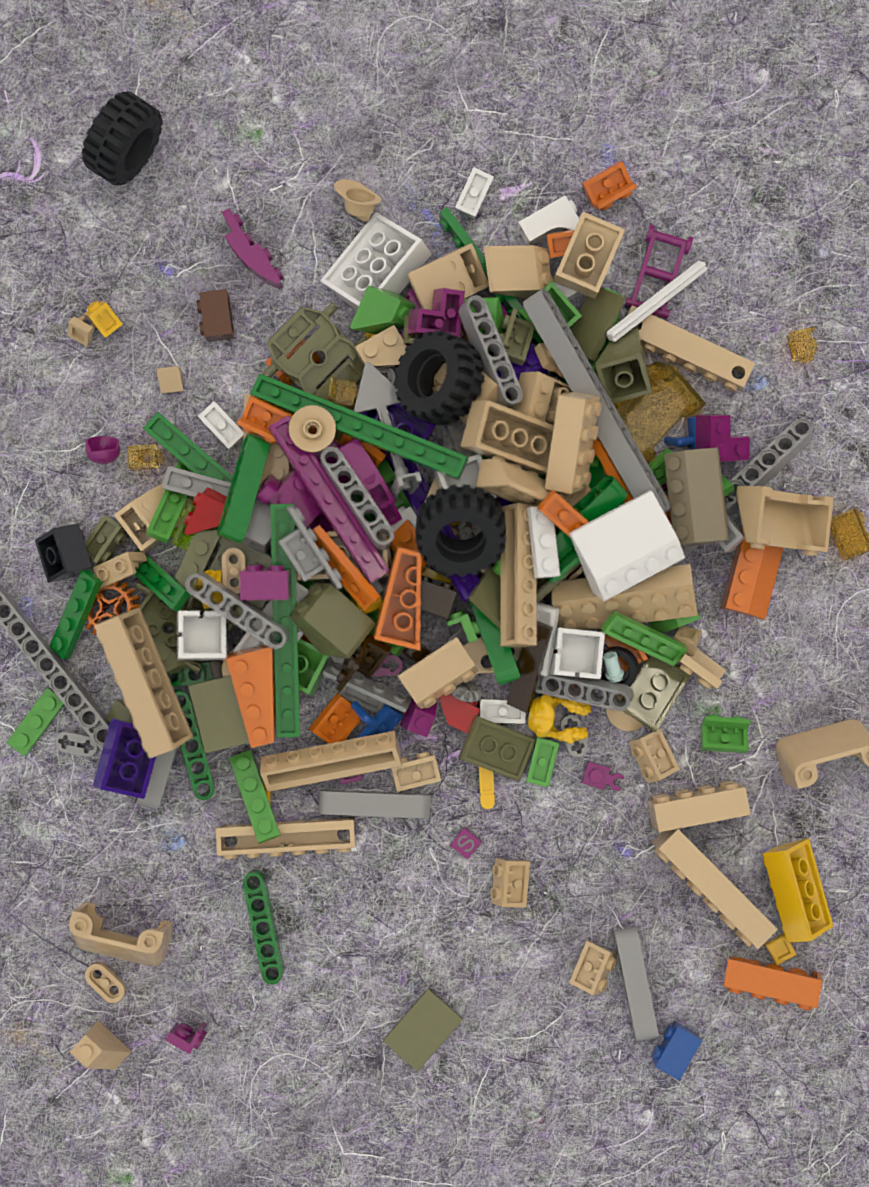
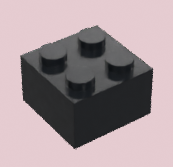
M79 523L53 528L35 539L48 583L73 578L80 574L81 570H88L92 567L91 556L87 552L84 533L80 529Z

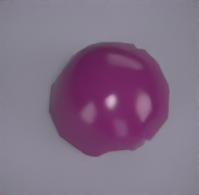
M110 436L88 438L85 441L86 455L89 460L97 464L106 465L112 463L120 455L119 440Z

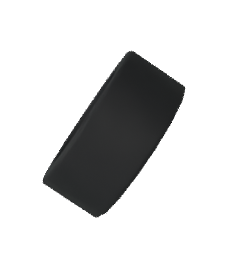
M620 646L609 647L604 650L603 656L607 652H616L618 656L626 660L629 665L628 676L623 681L616 683L630 686L637 678L639 671L635 655L627 648ZM602 658L601 679L609 681L603 673L604 660Z

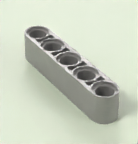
M477 295L472 296L460 306L459 316L470 343L481 356L479 361L483 362L484 371L482 372L498 384L497 404L510 408L522 399L521 387L485 300ZM469 305L474 307L476 313L470 310ZM478 327L483 329L485 335L480 333ZM487 349L493 352V357L489 355ZM496 370L502 374V379L498 377ZM505 392L510 394L511 401L507 399Z
M335 447L326 448L321 454V466L374 547L379 550L388 549L394 538L393 529L342 453ZM327 457H334L337 459V462L335 464H328L325 459ZM342 475L347 476L350 482L343 484L338 481V478ZM352 495H360L363 501L355 503L350 497ZM365 514H373L376 520L374 522H367L363 516ZM385 533L388 535L389 540L381 542L377 539L376 535Z
M198 572L187 578L185 587L191 595L268 647L278 649L288 641L289 631L285 626L248 601L240 600L239 595L208 574ZM195 578H200L203 581V588L201 590L194 586ZM215 591L222 593V603L214 600L213 594ZM234 604H238L242 607V616H237L234 614ZM253 618H259L262 621V629H256L253 626ZM273 631H278L282 634V642H275L273 640Z
M550 674L548 676L540 675L535 691L616 711L625 710L634 697L633 690L625 684L612 683L602 679ZM550 679H555L559 686L552 685ZM572 684L579 685L581 691L574 690ZM594 689L601 690L603 696L596 695ZM616 694L624 695L626 701H620Z
M178 699L179 704L181 706L184 703V700ZM176 749L156 756L145 799L135 797V804L153 809L159 808Z
M350 790L319 791V814L430 818L431 794Z
M635 926L615 930L613 935L635 1041L640 1042L659 1038L637 928Z

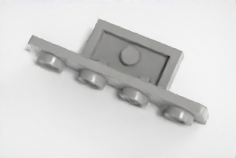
M286 507L285 510L297 529L278 540V543L303 581H306L321 570H324L334 587L339 590L342 588L339 582L342 580V577L336 568L331 569L327 563L330 558L323 548L319 550L315 544L317 537L310 528L306 529L302 521L305 519L298 508Z
M329 661L322 675L336 681L341 669L345 668L339 663ZM355 672L340 692V695L351 702L358 701L362 707L377 714L385 704L406 712L412 700L403 692L394 691L383 683L372 681L358 672Z

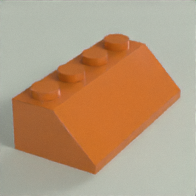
M745 539L736 546L721 609L765 620L783 548L765 545L764 549L750 548V543H746Z

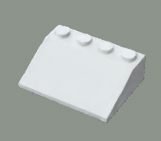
M376 212L320 282L357 311L368 285L400 294L410 282L407 273L423 266L432 253L422 239Z
M652 491L636 497L569 533L592 593L603 601L685 558L678 537Z

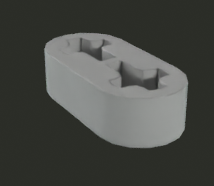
M566 715L560 722L561 731L566 729L564 725L567 724V719H571L573 722L576 721L577 725L574 727H582L579 718L574 715ZM586 739L578 740V743H583L579 753L571 749L574 743L569 744L565 742L568 752L574 757L585 755L588 750Z
M65 731L59 733L55 738L56 748L64 753L90 757L99 751V747L89 735ZM68 736V740L75 742V745H67L65 748L61 739ZM90 740V745L94 746V749L86 752L87 749L79 745L80 743H88Z

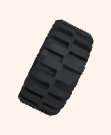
M132 92L117 93L114 98H110L107 104L99 110V114L97 117L95 116L91 127L86 133L87 137L84 139V148L82 149V159L85 166L115 186L127 184L128 181L134 179L135 175L140 173L158 144L159 135L162 132L161 126L163 125L159 110Z
M443 331L427 332L423 334V337L419 336L414 339V343L412 345L409 344L405 348V354L400 356L398 360L400 362L399 367H396L395 375H397L396 380H394V387L397 389L395 393L398 401H400V406L409 415L435 425L453 424L460 420V416L465 417L469 413L472 401H476L477 396L481 395V383H484V375L482 374V371H484L483 362L479 361L481 360L479 352L475 350L472 344ZM446 362L447 368L444 382L439 390L432 395L434 375L438 368Z
M456 484L449 485L448 489L442 487L436 490V495L430 494L426 498V503L421 504L416 518L417 550L428 565L433 564V569L439 572L443 570L446 575L451 576L459 574V577H462L469 573L475 575L481 569L485 571L490 568L491 562L493 564L496 563L500 558V554L504 552L506 542L505 514L499 501L494 500V496L489 492L485 494L482 488L475 487L474 489L466 484H463V487H457ZM467 521L477 525L481 532L470 539L456 540L447 537L440 530L449 523Z

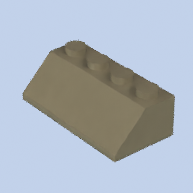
M719 448L683 450L664 454L672 528L678 537L681 547L729 540Z

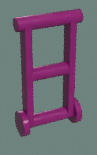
M650 224L645 238V242L649 244L632 298L627 297L624 306L631 308L633 305L638 308L644 303L636 300L644 274L669 283L677 277L683 254L688 255L694 237L689 236L685 240L654 230L655 225ZM655 240L680 248L672 273L647 266ZM668 302L652 313V315L668 319L670 310L666 309Z

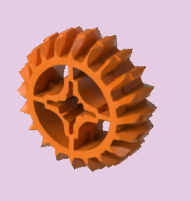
M119 581L106 588L99 589L96 599L100 604V609L95 616L94 601L86 620H89V623L85 626L86 629L94 627L93 635H96L94 625L99 624L100 621L108 617L112 618L114 614L117 616L122 614L121 607L125 604L124 601L127 603V612L140 607V604L134 603L140 597L137 595L131 596L135 589L130 588L127 590L129 585L127 582L122 583L120 586L121 582ZM108 590H116L122 595L110 600L102 593ZM108 604L114 605L115 608H112L114 609L113 613L106 611V609H109L106 608Z

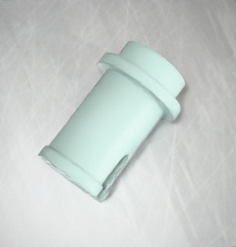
M607 652L603 656L607 670L606 678L612 683L619 682L623 679L624 671L620 669L618 655L616 652Z

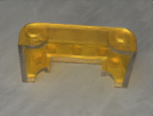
M654 362L649 365L653 393L614 403L616 410L647 464L656 458L657 453L653 448L682 417L687 418L700 414L702 408L706 405V402L675 366L662 362Z

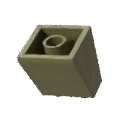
M633 328L618 341H610L595 363L600 382L613 404L653 393L649 365L638 328Z
M327 583L314 584L309 589V593L295 606V610L289 616L320 654L347 659L352 656L376 625L371 618L332 584Z

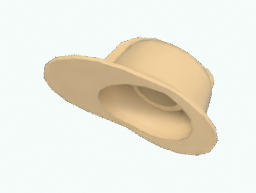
M342 179L334 184L336 192L344 198L346 212L363 221L370 219L376 204H379L382 200L380 196L357 181Z

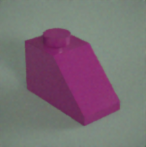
M412 698L407 711L403 715L400 726L416 734L428 737L436 717L437 702L429 708L424 707L420 709Z

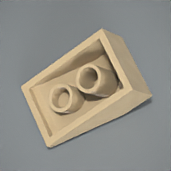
M582 212L553 282L596 299L625 229Z
M534 245L484 247L491 293L528 299L553 281L547 248Z

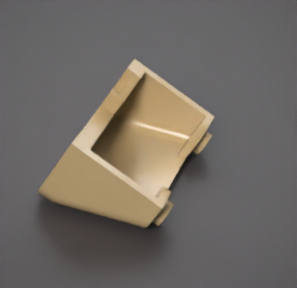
M737 486L736 499L745 541L750 543V548L764 549L765 545L804 550L803 555L818 556V552H828L834 497H814L812 495L781 492L765 486Z
M848 719L779 739L775 749L784 783L797 789L810 786L818 778L816 764L845 756H857L862 764L869 766V730L861 721Z
M85 901L72 911L69 928L76 945L80 949L147 966H157L165 959L174 922L162 920L157 928H149L144 930L139 937L102 929L105 918L97 914L95 909L97 904Z

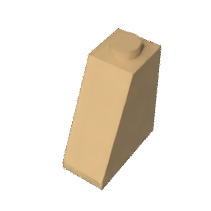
M97 1021L69 1053L86 1068L116 1070L132 1051L100 1021Z

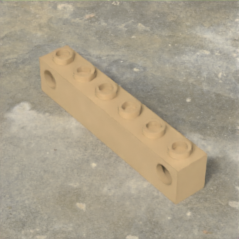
M632 305L630 310L628 311L627 316L635 309H637V307ZM652 314L638 324L642 326L638 331L644 351L651 354L656 352L662 355V358L667 362H677L683 365L682 368L686 371L701 373L704 379L710 382L718 381L724 384L723 387L729 391H741L755 365L754 362ZM732 369L742 373L740 379H735L732 376Z
M514 503L502 507L506 520L505 549L501 554V646L521 648L537 645L536 579L534 577L527 508L535 507L536 505Z
M395 731L263 756L261 757L260 774L268 792L400 767L402 766L401 748Z
M355 817L276 822L281 836L261 844L257 841L252 824L219 825L216 827L217 856H223V859H235L240 854H246V858L260 857V853H269V856L274 857L282 856L283 852L292 851V855L306 854L307 850H315V854L328 853V849H338V852H350L351 848L356 847ZM349 829L350 838L346 841L340 840L338 831ZM235 836L237 838L236 846L232 848L226 846L224 842L225 837Z

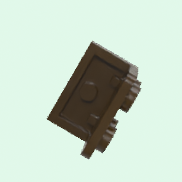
M368 634L349 659H344L343 665H345V669L342 668L336 678V681L339 682L336 690L341 692L356 671L371 677L390 653L391 646L374 639L373 636Z

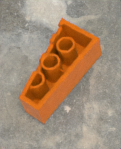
M396 546L373 634L376 640L420 650L421 554L418 551Z
M264 644L229 653L226 660L250 746L254 748L273 743L276 736L274 649Z
M729 955L724 987H728V991L741 994L742 991H745L758 999H765V996L775 998L774 1001L780 1004L788 1005L789 1002L798 1004V1007L801 1009L812 1010V1007L818 1008L822 973L814 971L812 976L808 975L803 969L794 967L789 969V971H785V968L780 965L766 963L765 967L761 966L760 961Z

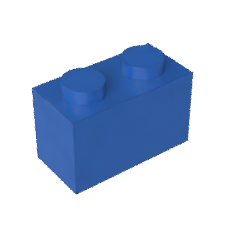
M674 1021L672 1026L669 1025L666 1028L662 1044L655 1047L652 1053V1062L656 1068L680 1081L699 1048L702 1039L697 1033Z

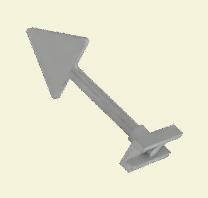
M368 361L364 366L354 411L362 413L376 410L380 422L392 426L386 407L399 404L400 401H398L395 393L397 389ZM390 453L396 477L390 488L391 494L394 498H397L401 489H408L409 494L414 493L422 481L420 473L409 474L402 457Z

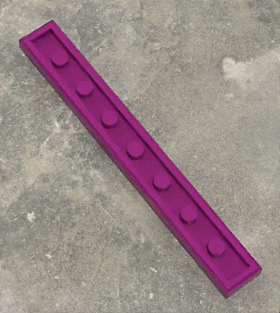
M289 415L270 425L268 428L369 584L390 572L389 568L314 453L301 450L291 440L289 434L291 418Z

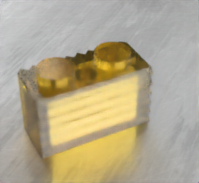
M857 508L831 518L830 530L843 561L869 552V532H866L863 525L865 524V517Z

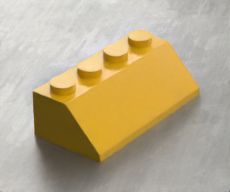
M809 838L779 845L762 853L787 943L812 941L834 927Z

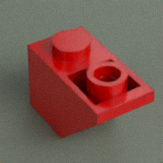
M208 487L203 493L198 492L193 501V505L196 506L193 513L189 512L184 521V524L187 525L184 533L190 535L218 526L227 496Z
M451 694L440 696L439 700L447 723L468 734L474 716H477L480 708L476 707L478 703L476 701H461Z

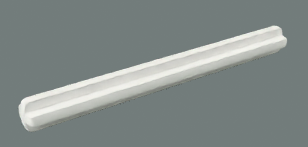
M697 261L609 329L606 333L607 339L612 342L618 341L706 272L705 262Z

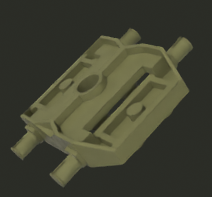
M331 302L324 311H317L302 306L266 342L272 362L262 374L271 378L277 371H282L300 390L314 395L326 380L318 388L316 387L348 356L331 375H335L350 389L362 377L364 364L356 353L355 346L368 339L363 335L356 344H353L338 330L330 320V317L339 309L335 306V303ZM318 325L319 328L287 359L286 356ZM315 351H321L324 355V360L320 364H316L312 360V355Z
M218 530L200 531L195 534L175 578L185 587V582L189 576L198 572H204L217 544L221 546L209 570H222V556L229 548H238L244 553L246 566L258 562V564H263V568L270 569V565H272V557L270 556L271 553H269L271 548L267 553L262 554L242 543L239 544L218 536ZM231 555L229 557L230 563H237L238 557ZM195 578L194 586L197 588L198 578ZM236 578L230 581L232 587H236L239 584ZM191 595L182 609L190 611L197 598ZM267 600L246 601L262 611ZM238 604L233 606L234 614L242 616V607ZM227 619L226 629L228 628V631L232 632L235 624Z
M139 580L135 588L147 594L146 599L140 605V610L167 675L180 672L186 667L198 674L203 665L194 660H177V638L181 637V635H177L178 612L161 603V599ZM195 599L190 611H204L212 608L204 609L202 601ZM169 625L175 631L171 634H166L162 628Z

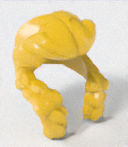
M545 694L533 700L528 716V726L530 730L536 733L537 737H551L569 744L587 738L588 731L586 727H573L558 731L554 727V710L556 706L562 704L569 712L585 716L591 713V705Z

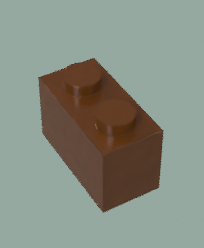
M227 290L199 292L200 300H197L196 303L198 313H202L203 322H199L201 336H205L208 342L235 339L230 297Z

